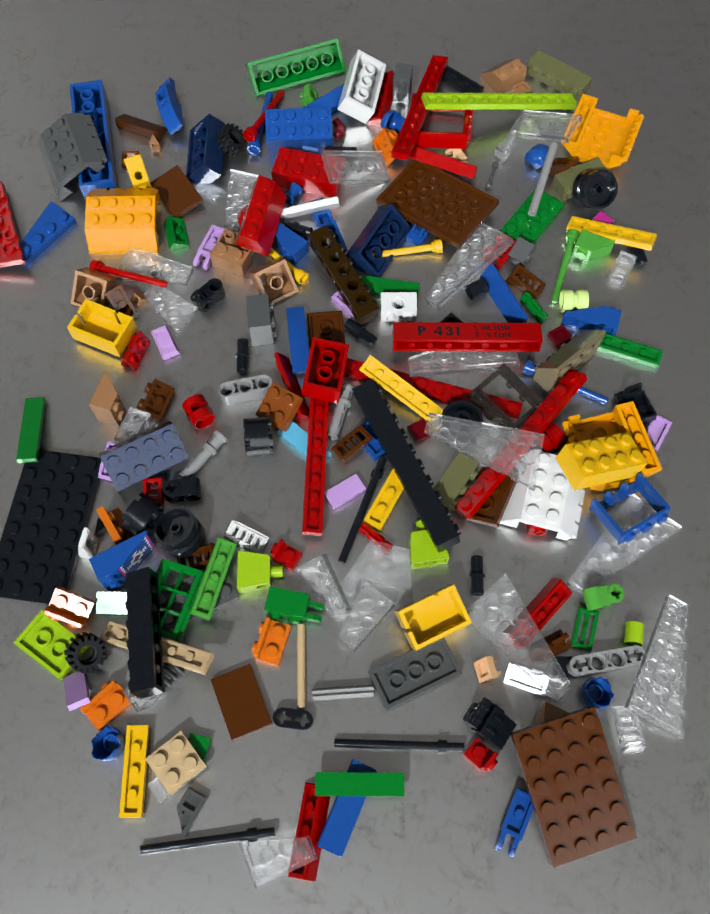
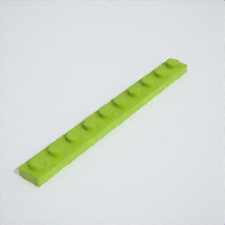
M423 93L421 97L426 110H575L577 106L572 93Z

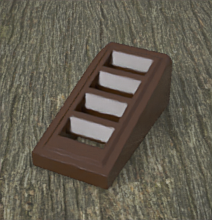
M555 158L548 177L568 170L577 164L579 159Z
M519 263L505 280L514 287L524 292H529L535 298L539 296L546 286L543 281Z
M360 424L331 449L347 464L374 438ZM359 432L365 437L364 440L357 435ZM354 437L360 442L358 445L353 442L352 439ZM350 443L354 448L350 450L347 444ZM342 448L347 451L346 454L341 451Z
M209 543L201 546L192 555L183 558L177 557V561L179 564L186 566L185 559L188 558L189 567L198 570L206 569L215 544ZM195 556H196L197 564L194 563V558H193V557H195Z

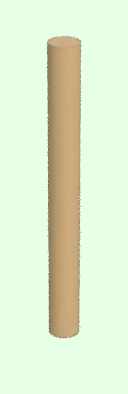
M297 624V709H306L305 624Z

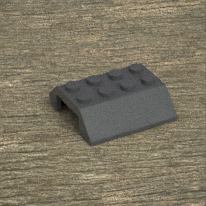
M83 113L64 114L41 134V152L58 201H63L73 193L69 181L85 168L90 167L94 171L99 172L105 167L103 163L107 162V157L90 115H84Z

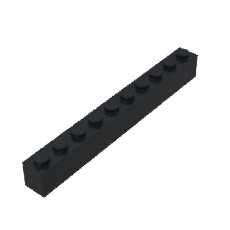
M371 379L352 388L357 403L438 553L460 543L459 535L461 531L456 523L452 524L450 520L452 515L448 507L442 506L441 501L443 499L439 491H434L432 488L434 483L429 474L425 475L423 471L425 467L421 459H416L414 446L412 443H407L406 439L408 437L405 430L398 427L399 420L395 413L391 414L389 410L391 406L387 398H382L383 392L380 385H375Z

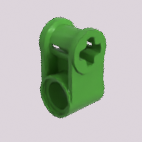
M618 584L595 586L582 590L588 611L609 606L622 601L624 598V590Z

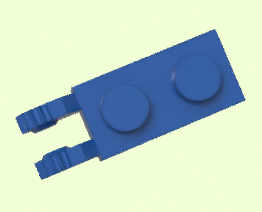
M518 787L514 791L499 830L501 832L495 844V849L500 851L504 845L506 835L514 837L508 849V856L512 858L519 842L523 839L533 812L529 793Z

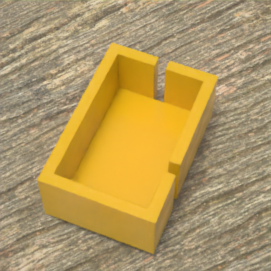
M87 299L84 300L77 311L79 316L75 314L67 326L73 339L121 357L131 341V337L138 329L133 317L121 312L117 314L115 310Z
M454 584L446 585L432 592L433 594H428L394 611L401 627L407 629L404 631V634L411 649L418 650L472 623Z

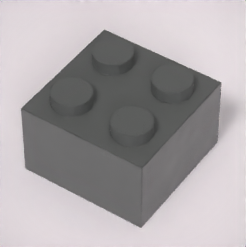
M268 294L246 296L248 328L252 346L274 344L273 337H277L273 301H269Z

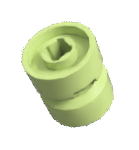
M561 289L559 295V310L561 313L587 309L589 307V292L587 289H577L576 292H573L572 289Z

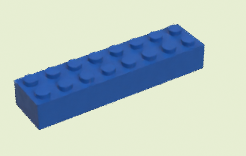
M102 80L69 84L72 113H83L84 115L91 116L107 157V162L103 163L105 167L99 172L87 167L78 174L79 187L84 199L94 189L107 188L109 190L110 188H117L107 95Z

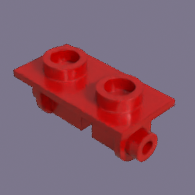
M140 330L131 337L132 339L127 347L129 351H125L123 358L120 360L123 367L127 368L129 365L134 371H137L150 343V340Z

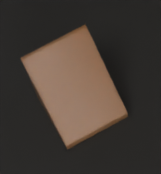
M152 134L149 142L151 150L161 152L159 142Z
M135 292L130 301L136 308H139L150 298L143 292Z

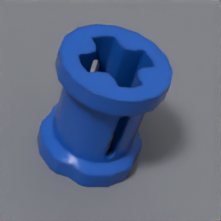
M292 182L289 185V189L284 192L287 196L285 203L293 205L295 199L303 193L302 188L297 183Z

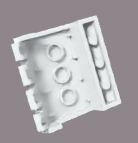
M539 450L527 451L510 471V473L517 474L519 478L500 524L517 528L519 522L556 531V538L566 541L568 539H576L579 527L576 523L580 522L582 507L579 505H583L585 490H573L556 460L557 455Z

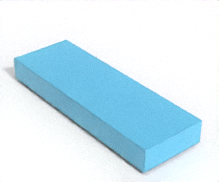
M293 421L287 432L279 429L277 434L306 458L308 433ZM326 449L327 461L331 457V453Z

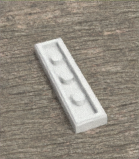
M335 196L283 208L280 218L288 219L341 207L340 200Z

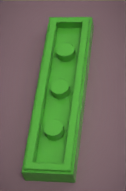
M219 536L217 537L189 614L208 621L210 620L237 543Z

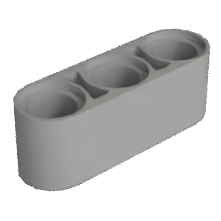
M264 374L224 382L218 388L221 401L226 405H233L262 399L270 388L272 379Z

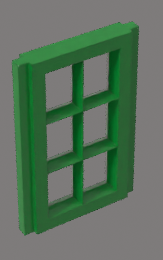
M162 559L156 572L158 574L159 594L161 589L172 591L167 606H160V611L164 612L161 618V636L181 643L192 615L189 613L204 572ZM170 569L180 572L174 587L164 585ZM184 574L194 576L188 592L178 589ZM176 593L186 596L180 612L170 609ZM168 613L178 616L172 632L162 629Z

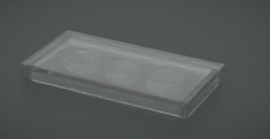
M523 110L508 133L513 138L569 143L583 118L580 114Z
M323 150L321 152L329 183H389L390 181L382 151Z

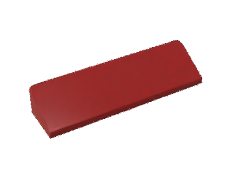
M393 70L384 73L375 112L368 120V124L381 126L383 116L391 110L395 74Z
M417 146L413 147L410 156L411 159L470 179L474 178L477 171V166Z
M276 352L274 354L275 362L285 388L304 398L296 413L297 419L300 423L307 421L309 418V407L305 397L301 396L302 390L296 375L293 374L291 362L287 356Z
M552 578L502 633V636L521 652L573 593L562 579Z
M305 782L288 877L315 882L321 848L316 845L326 823L330 796H315L314 783Z

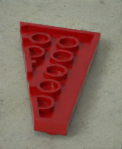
M0 181L1 268L26 264L5 185L2 181Z

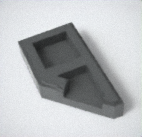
M191 787L187 788L177 805L181 832L184 836H187L208 800L206 796Z

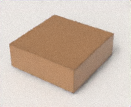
M523 80L512 85L510 91L512 93L533 92V89Z

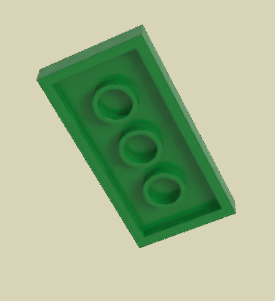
M533 191L499 231L498 236L502 237L505 233L516 241L521 237L534 244L562 211L565 203L543 191L536 216H529L528 210L534 195Z

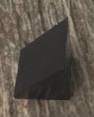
M100 518L97 519L94 534L97 539L107 532Z

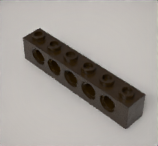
M324 225L308 233V244L351 311L356 322L362 325L378 317V302L370 296L371 293L368 286L363 285L361 275L353 269L351 259L345 256L343 246L337 243L334 232L329 230L327 225ZM350 287H355V288H357V289L351 290V289H349V288H350ZM359 301H364L365 303H364V304H359L358 302H359Z

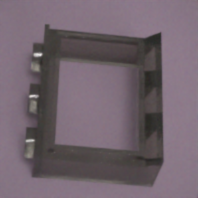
M505 363L474 388L468 396L471 403L476 405L483 412L485 418L490 420L497 427L498 431L506 437L521 426L543 402ZM499 375L507 381L506 386L509 389L513 387L520 394V401H527L532 406L515 423L482 391Z

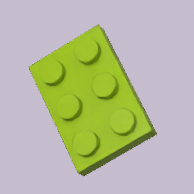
M41 610L13 643L62 681L72 669L65 660L67 656L64 654V650H68L65 646L67 643H72L70 641L72 637L74 639L77 637L59 622L50 619ZM85 645L80 649L78 654L79 659L89 649L88 645Z

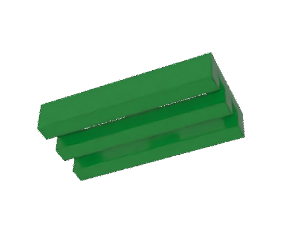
M578 607L570 642L572 648L576 647L578 650H586L589 653L592 651L599 612L594 610L588 611L587 608ZM582 613H585L580 641L577 643ZM593 615L588 643L584 645L589 617Z

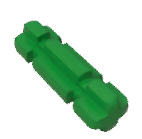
M529 292L521 295V300L525 304L527 303L526 306L534 316L537 315L538 321H545L548 314L544 310L542 311L543 308L532 298L533 296Z

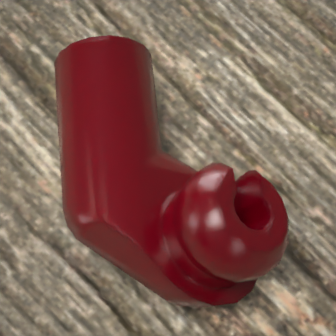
M335 118L332 121L336 128L333 136L339 140L345 135L346 127L339 118Z

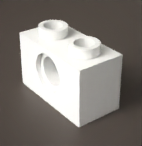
M381 292V320H416L417 292Z

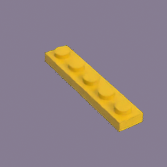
M575 216L571 217L566 227V232L570 229L577 230L579 233L585 230L613 240L618 244L649 251L652 250L657 239V234Z
M370 355L359 369L433 426L442 416L443 409L373 356Z

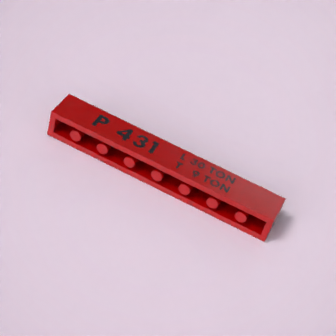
M393 322L392 333L393 351L540 352L543 341L540 323Z

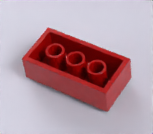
M280 147L271 171L272 180L281 188L289 189V185L295 182L302 188L303 192L326 197H338L345 175V159Z

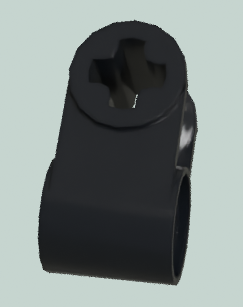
M217 278L210 279L192 293L191 301L197 303L202 312L209 311L225 297V290L221 280Z
M197 477L168 480L163 484L162 489L165 499L170 503L192 502L201 499L200 479Z

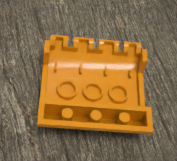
M582 94L562 144L573 158H578L580 162L585 163L598 157L606 169L622 165V162H626L629 158L630 150L633 148L644 115L639 114L638 110L631 108L627 118L597 109L598 98Z
M103 188L90 191L86 196L85 234L89 253H158L159 236L156 232L157 205H160L159 190H156V188H144L143 190L141 188H127L126 190L124 188H110L109 190Z
M634 401L615 405L610 413L581 420L580 414L568 417L562 423L566 435L570 436L568 438L569 443L628 432L648 463L640 473L647 478L662 470ZM636 477L592 486L590 489L602 492L618 488L624 482L628 484L634 483Z

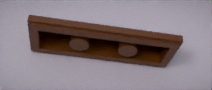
M122 114L115 118L117 127L149 138L153 134L158 141L162 139L167 131L166 127L127 114Z

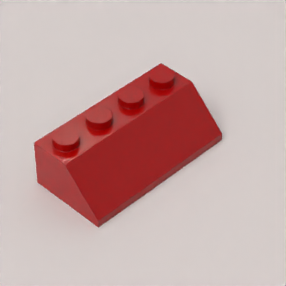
M259 175L256 179L235 242L236 245L266 257L270 254L287 198L275 181Z

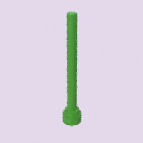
M574 229L566 232L565 240L567 245L551 298L553 304L558 303L573 246L580 235L579 231Z

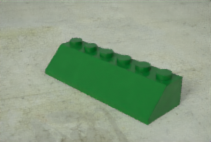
M338 38L245 64L256 96L266 94L268 91L273 92L346 72Z

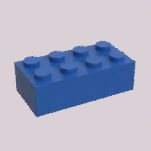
M331 107L265 109L268 150L280 149V147L301 149L303 145L315 148L333 146Z

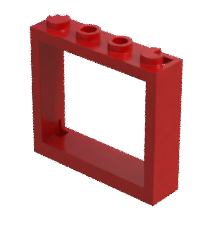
M413 93V95H412L411 105H412V102H413V100H414V98H415L416 93ZM428 110L465 112L463 133L420 131L414 146L420 148L466 149L467 142H470L473 110Z

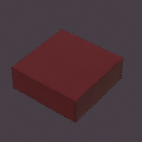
M563 324L547 334L557 349L562 344L569 343L572 335Z
M424 418L407 426V430L416 444L433 436Z

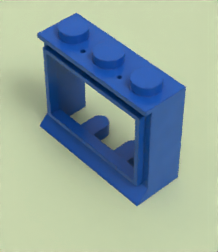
M638 473L634 483L630 485L627 482L622 483L618 492L614 494L611 491L606 492L603 500L600 502L596 498L592 499L589 510L594 512L617 540L618 545L624 542H631L641 532L643 534L648 532L656 523L662 524L669 517L668 514L671 507L641 473ZM639 491L657 513L623 532L606 509Z

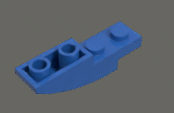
M168 78L159 86V90L155 92V97L162 120L168 132L173 135L182 128L183 119L181 104L176 101L175 81L172 78Z

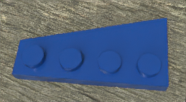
M52 201L20 243L26 266L76 223V219Z

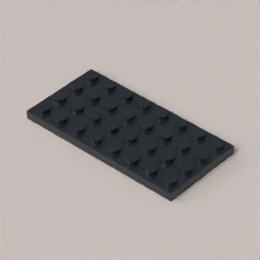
M39 449L38 462L24 463L0 540V599L49 606L57 586L70 590L79 557L78 544L84 527L87 528L100 480L98 473L102 461L101 458Z

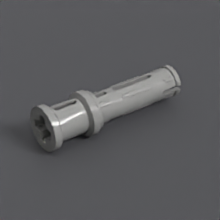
M342 384L338 403H335L336 409L327 433V437L336 440L339 438L346 411L351 407L352 388L354 386L350 384Z
M214 430L211 438L207 442H203L202 449L179 475L183 479L192 477L208 458L217 454V450L223 443H227L228 440L219 431Z

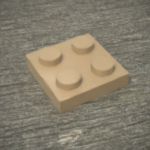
M182 731L178 732L145 759L171 796L207 767Z

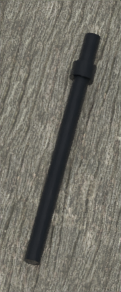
M379 457L375 469L371 472V480L338 559V562L342 564L346 563L376 485L383 476L382 470L387 460L384 457Z
M336 738L334 740V747L425 750L438 751V753H447V751L464 752V743L447 742V740H438V742Z
M252 827L247 828V831L141 845L140 854L145 855L245 840L256 842L260 838L274 837L275 827L262 829Z

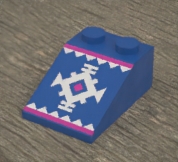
M145 530L90 558L89 561L99 582L108 591L117 590L126 582V573L137 570L155 548V545Z

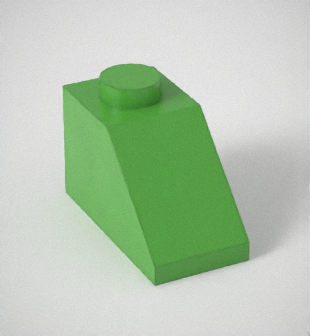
M582 230L572 256L581 260L591 261L609 255L615 241Z

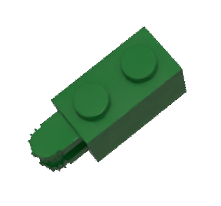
M269 587L264 612L271 619L280 620V618H284L293 624L305 623L306 621L320 623L322 621L320 616L308 614L309 608L323 611L325 605L311 601L310 594Z

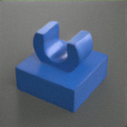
M414 224L406 236V241L416 246L423 245L429 236V232L425 231V228H420Z

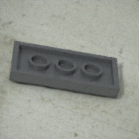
M228 573L225 576L213 611L239 599ZM194 576L182 580L178 589L188 592ZM161 590L159 594L160 606H167L172 591ZM176 593L170 609L180 612L186 596ZM160 611V619L163 616V611ZM168 613L162 629L172 631L178 616ZM191 615L189 622L194 621L200 617Z
M443 637L418 650H411L368 671V674L386 711L462 675V671Z

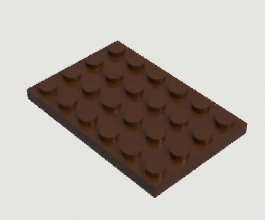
M413 160L377 197L376 204L380 206L392 204L405 220L416 224L420 228H425V231L460 249L499 205V200L437 167Z
M591 705L510 733L550 864L553 868L637 838L595 706Z

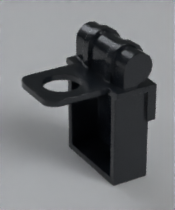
M642 383L634 384L625 388L624 391L614 394V400L617 405L634 401L643 424L656 420L657 413L647 398L645 391H642Z
M483 697L481 702L473 703L463 717V720L472 727L473 731H476L489 744L499 750H502L510 737V733L513 732L517 725L505 714L504 710Z

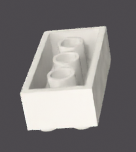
M358 49L350 61L337 110L366 124L375 112L386 64Z

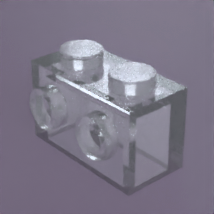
M129 407L114 441L120 444L153 429L155 422L151 413Z

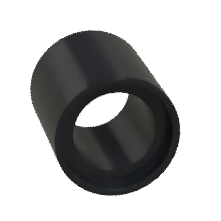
M480 278L465 286V291L469 299L475 300L488 293L489 288L486 281Z

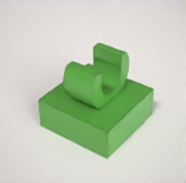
M309 83L304 85V92L300 94L302 97L300 103L306 106L318 99V93Z

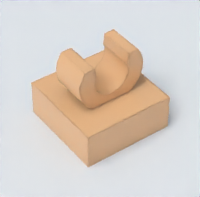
M448 149L445 152L448 157L453 154L451 158L456 160L458 158L461 161L467 159L462 149Z
M492 656L484 657L473 663L479 683L488 682L501 674V671H497L495 667L498 661L493 659Z

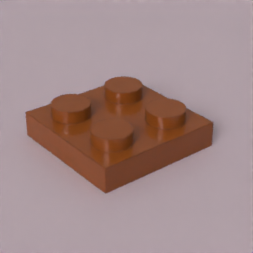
M272 382L255 415L258 417H270L272 425L287 432L304 398Z

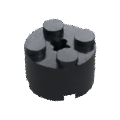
M270 417L243 419L246 457L273 454V435L270 429Z
M143 492L139 494L141 498L138 501L134 499L121 518L124 519V522H119L121 527L134 536L145 530L149 535L153 530L151 525L163 512V506Z

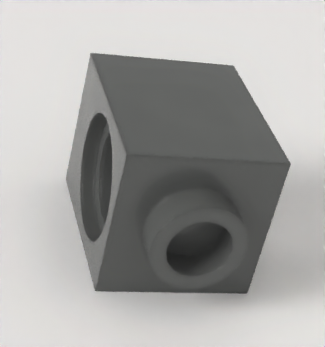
M519 237L508 254L511 259L510 262L515 266L519 263L525 267L536 250L535 245Z

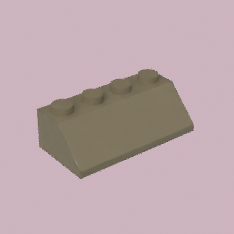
M604 329L583 330L580 334L573 335L569 343L562 344L558 352L555 354L551 353L544 363L540 362L536 366L533 380L550 393L570 368L574 370L579 369L596 354L606 331Z

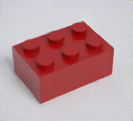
M316 337L312 338L301 396L338 403L349 344Z

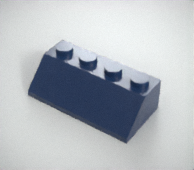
M210 113L190 130L186 177L191 183H212L222 175L223 148H219L220 144H217L216 134L225 123Z
M392 204L379 207L345 256L351 259L355 269L370 276L380 277L394 257L392 254L382 257V251L400 248L412 227Z

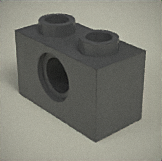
M397 62L393 82L394 102L409 103L413 78V65Z

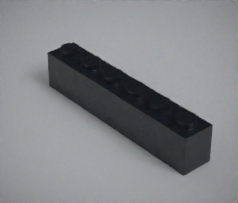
M145 567L126 573L125 590L127 592L125 606L128 617L126 620L128 630L127 648L129 650L127 666L130 672L128 688L130 694L140 699L165 693L158 574L151 568Z

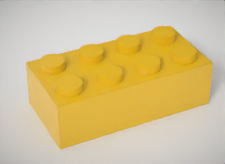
M628 432L565 444L556 456V460L573 490L636 477L648 464Z

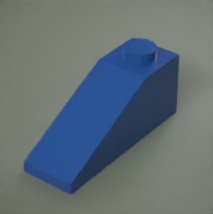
M279 222L274 241L282 256L287 261L297 265L309 252L308 241Z
M600 306L568 311L564 313L561 325L581 330L604 329L606 333L615 336L622 310L614 307Z

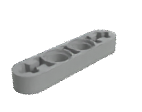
M634 645L578 655L571 658L567 662L566 667L570 675L579 677L638 666L645 662L647 654L641 646ZM634 652L640 656L639 658L627 659V656ZM612 654H618L620 656V665H616L613 663L611 658ZM593 657H597L601 660V668H595L593 666ZM586 662V666L580 668L579 671L573 667L575 663L584 664Z

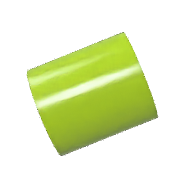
M637 621L625 622L624 644L643 646L645 625Z

